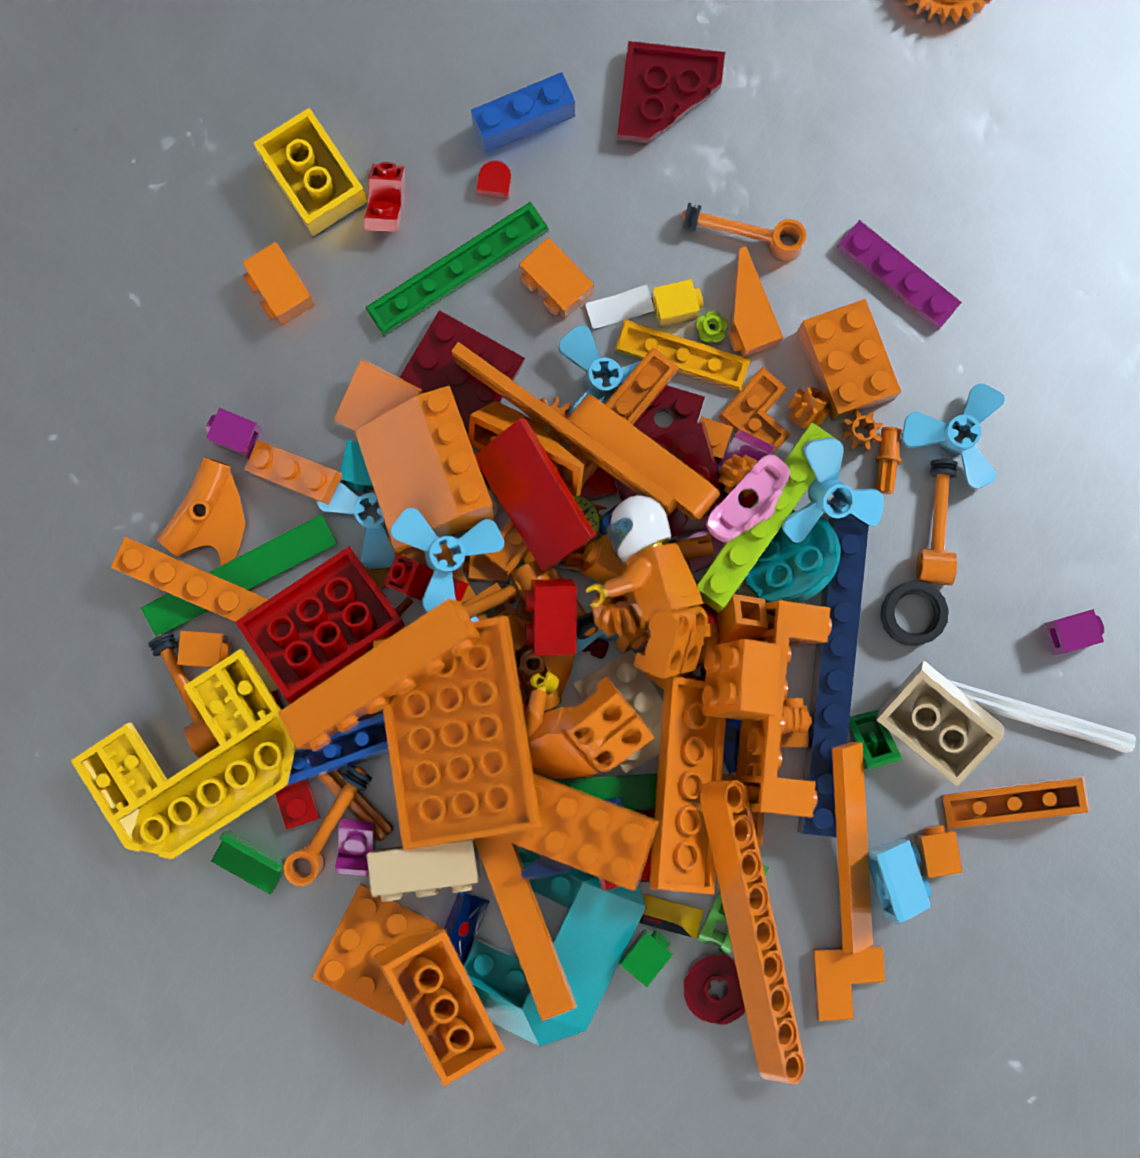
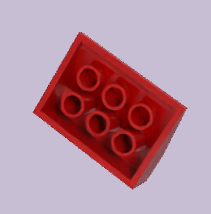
M350 546L235 622L289 704L374 649V641L388 639L406 627L401 617Z

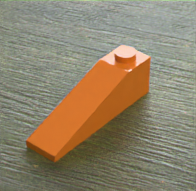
M494 401L470 415L468 438L471 446L479 450L484 448L518 419L525 418L571 494L575 497L580 495L584 464L524 414Z
M1084 775L942 795L948 829L1088 813L1090 810Z

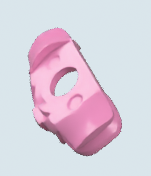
M767 455L756 463L746 477L709 516L706 527L710 533L722 542H729L745 530L748 531L762 521L766 522L774 514V507L783 493L781 490L786 485L791 474L788 466L775 455ZM746 489L755 491L759 498L757 505L750 509L743 508L738 502L739 494Z

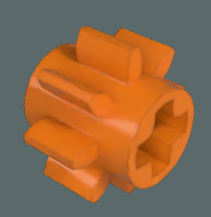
M808 387L805 392L799 388L787 405V407L792 409L790 413L792 421L805 429L812 422L820 427L831 411L826 406L829 402L828 397L814 387Z
M856 410L853 413L854 422L849 419H845L842 422V425L847 428V432L840 438L841 440L847 439L851 443L850 451L862 446L863 451L866 453L871 447L869 441L878 444L882 440L876 433L883 426V423H876L872 419L874 412H870L867 416H861L859 410ZM858 426L863 430L867 429L868 433L865 437L862 433L856 434L855 430Z
M736 454L733 455V458L726 460L720 468V478L718 479V482L725 485L724 492L730 494L753 469L757 461L747 455L741 458ZM746 489L743 490L739 495L746 498L748 494H751L755 491Z

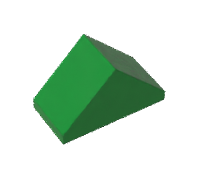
M878 709L851 716L849 719L848 730L851 741L863 743L864 769H872L901 761V754L889 730L877 721Z

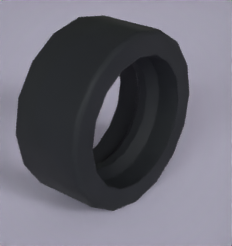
M911 581L895 587L886 595L881 605L880 618L884 630L893 640L902 645L917 646L931 642L942 634L948 623L949 609L945 597L936 587L927 582ZM919 594L927 598L932 604L934 611L933 621L924 632L917 634L909 633L903 630L896 622L895 607L904 596Z

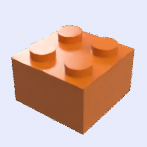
M742 639L708 646L704 659L706 678L705 688L702 692L703 715L734 720L777 716L781 645Z

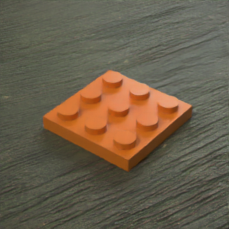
M361 883L312 978L404 1026L407 1017L388 983L375 954L405 937L444 929L449 937L452 930L395 900L381 901V895L372 896L371 888Z

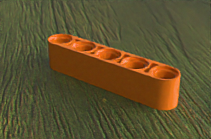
M587 394L567 418L572 424L672 494L676 499V508L694 521L699 522L719 497L720 492L711 483L594 396Z

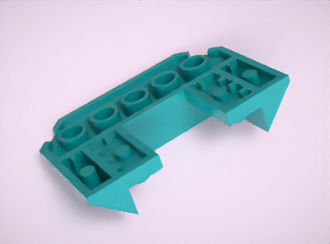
M523 847L519 851L524 868L531 865L541 856V854ZM579 869L555 876L529 879L534 892L568 908L552 942L577 1008L542 1021L519 958L477 938L464 965V969L491 1022L538 1046L585 1032L645 911L646 904L639 885L634 891L622 886L602 890L599 877Z

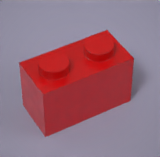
M531 579V590H525V610L531 611V624H525L524 629L525 644L530 645L534 655L576 654L577 585L573 579Z

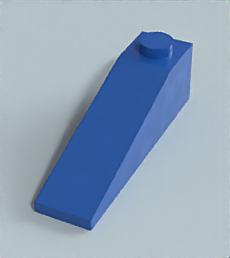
M384 713L360 721L357 726L344 733L337 732L330 737L331 742L320 750L312 751V749L295 748L287 786L346 768L349 764L355 765L388 754L389 748Z

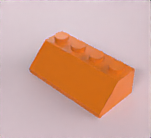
M444 929L405 937L375 954L432 1068L444 1087L505 1051Z

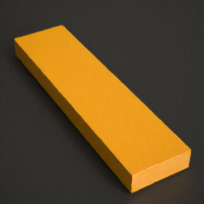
M624 320L614 351L616 354L641 361L650 349L654 347L679 367L677 373L736 392H740L751 360L628 320Z

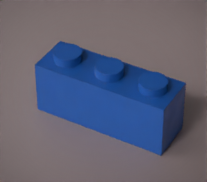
M560 72L471 109L472 123L485 153H488L574 117L575 99L563 73Z

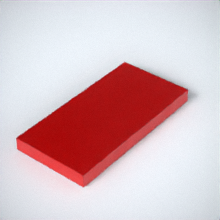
M525 418L518 419L475 454L479 468L542 572L551 570L597 536Z

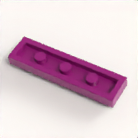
M861 220L855 224L837 247L838 250L937 330L945 324L962 303Z

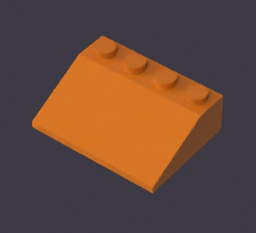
M450 386L417 395L355 430L395 552L412 547L395 540L391 535V526L400 514L408 508L417 509L438 538L473 528L485 519L494 521L493 505Z

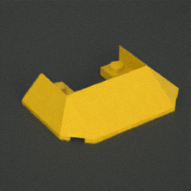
M239 649L183 686L220 746L168 780L132 722L125 724L70 760L125 849L158 854L159 857L172 860L288 785L296 746L278 714L281 709L243 649Z

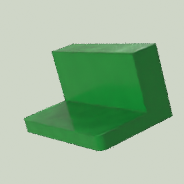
M232 831L222 832L219 838L222 842L210 862L269 895L272 894L284 874L285 861Z

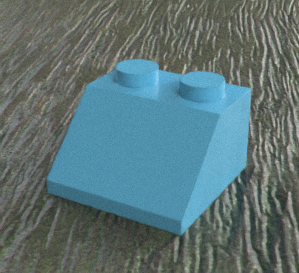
M902 838L868 849L869 869L885 917L901 923L931 908L928 898L932 897V891L927 878H921L918 865L922 862L915 844L911 845L909 840Z

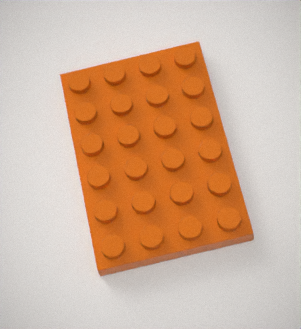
M507 616L472 622L481 638L472 643L474 647L469 652L460 657L453 655L443 662L445 666L439 672L431 676L423 675L414 681L416 686L402 695H397L396 693L386 700L388 704L383 708L403 850L541 828L510 624ZM387 639L374 641V648L383 643L384 641H386Z

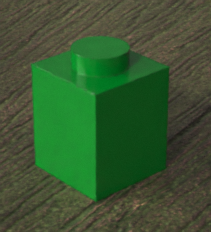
M644 929L624 953L619 963L644 986L648 987L673 956L672 951L668 948L671 942L656 929L652 934Z

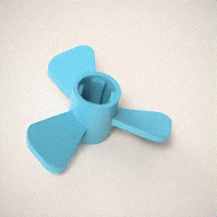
M584 325L577 326L560 340L558 346L559 352L586 372L583 379V390L585 393L572 407L569 416L587 394L594 396L603 403V400L611 397L617 386H621L640 363L620 368L619 364L613 359L600 358L592 333ZM606 374L609 377V385L602 386V378L594 379V375Z
M986 384L973 386L970 389L963 414L956 416L948 424L920 412H912L904 421L902 442L907 448L939 443L946 453L951 455L961 454L965 478L969 487L980 489L995 481L996 471L975 444L981 437L980 423L1004 404V395ZM955 426H958V429L964 433L966 432L968 438L962 439L961 444L953 439L958 435V431L953 429Z
M823 438L807 442L803 452L816 478L808 488V497L811 503L786 517L782 523V530L789 539L795 543L803 541L823 512L834 518H842L851 513L870 526L878 525L881 521L884 506L883 495L876 489H852L838 480L843 455L842 443L834 438ZM832 494L835 498L829 502L827 497Z
M339 482L329 505L317 501L318 507L324 512L355 515L357 521L366 529L361 554L362 564L370 570L390 568L396 554L387 538L388 536L385 532L387 527L381 509L378 508L377 513L382 517L375 522L371 516L365 518L362 514L370 506H373L376 502L378 503L376 494L367 493L359 497Z
M415 508L404 510L391 526V535L395 540L426 551V563L434 571L422 600L423 608L427 612L448 598L455 600L452 571L461 566L465 556L498 552L504 546V539L496 523L489 519L480 521L459 539L451 536L438 538L422 514ZM446 543L447 547L452 550V559L454 561L448 565L446 560L438 561L436 558V554L442 551L440 545Z

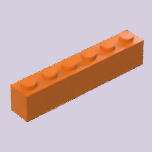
M448 598L282 709L278 714L297 749L320 750L331 742L330 737L337 732L344 733L359 724L358 718L367 712L373 714L383 709L388 704L386 700L394 694L402 695L416 686L414 681L423 675L431 676L439 672L445 666L443 662L453 655L460 657L469 652L474 647L472 643L481 638L461 602Z

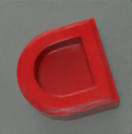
M496 160L485 163L479 171L476 187L477 194L509 198L512 183L509 167L505 163Z

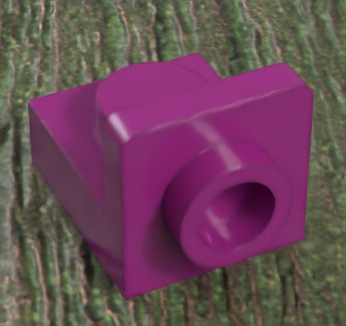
M340 820L338 827V856L335 864L336 873L359 876L369 875L367 854L374 850L375 822Z

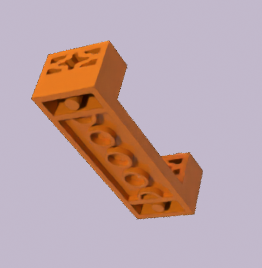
M778 600L765 603L768 629L758 640L759 642L781 645L777 716L741 720L735 781H739L745 786L751 812L813 817V810L817 805L815 782L778 778L777 771L782 763V754L779 748L780 737L785 729V718L782 714L783 702L788 694L786 668L791 659V649L789 646L799 647L826 643L832 629V621L829 617L830 608Z

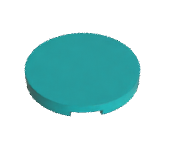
M822 516L806 538L798 543L790 540L781 526L745 577L746 585L758 598L765 599L767 603L778 600L801 603L812 598L826 587L838 568L841 550L837 534Z

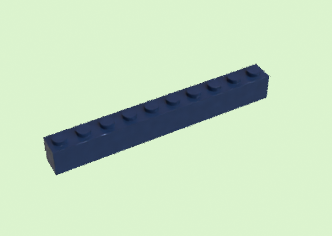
M851 513L842 518L829 516V524L837 534L841 553L838 568L831 581L822 589L820 606L830 608L829 617L832 621V629L826 643L816 644L809 717H811L812 723L808 727V747L805 749L802 779L803 781L815 782L817 805L813 810V817L799 816L797 832L802 834L837 838L832 748L847 744L869 530L868 524Z

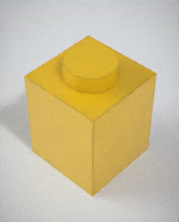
M692 279L654 287L652 290L651 298L659 328L695 320L698 318L699 308L704 307L700 288L694 289Z

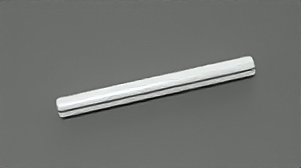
M949 680L987 712L1125 753L1134 750L1136 737L1132 734Z

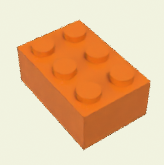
M866 299L802 321L797 332L818 387L829 399L826 406L831 409L829 416L832 422L851 416L856 410L862 412L893 401L902 392Z

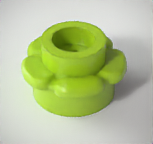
M717 311L706 312L696 322L698 336L701 340L709 343L722 341L726 336L725 332L729 328L727 319L721 317ZM710 324H714V325H715V329H714V330H711V329L709 328V325H710Z

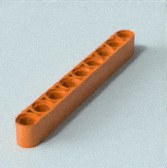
M708 781L701 789L700 801L758 1070L763 1079L797 1084L804 1076L805 1061L745 786L739 781Z

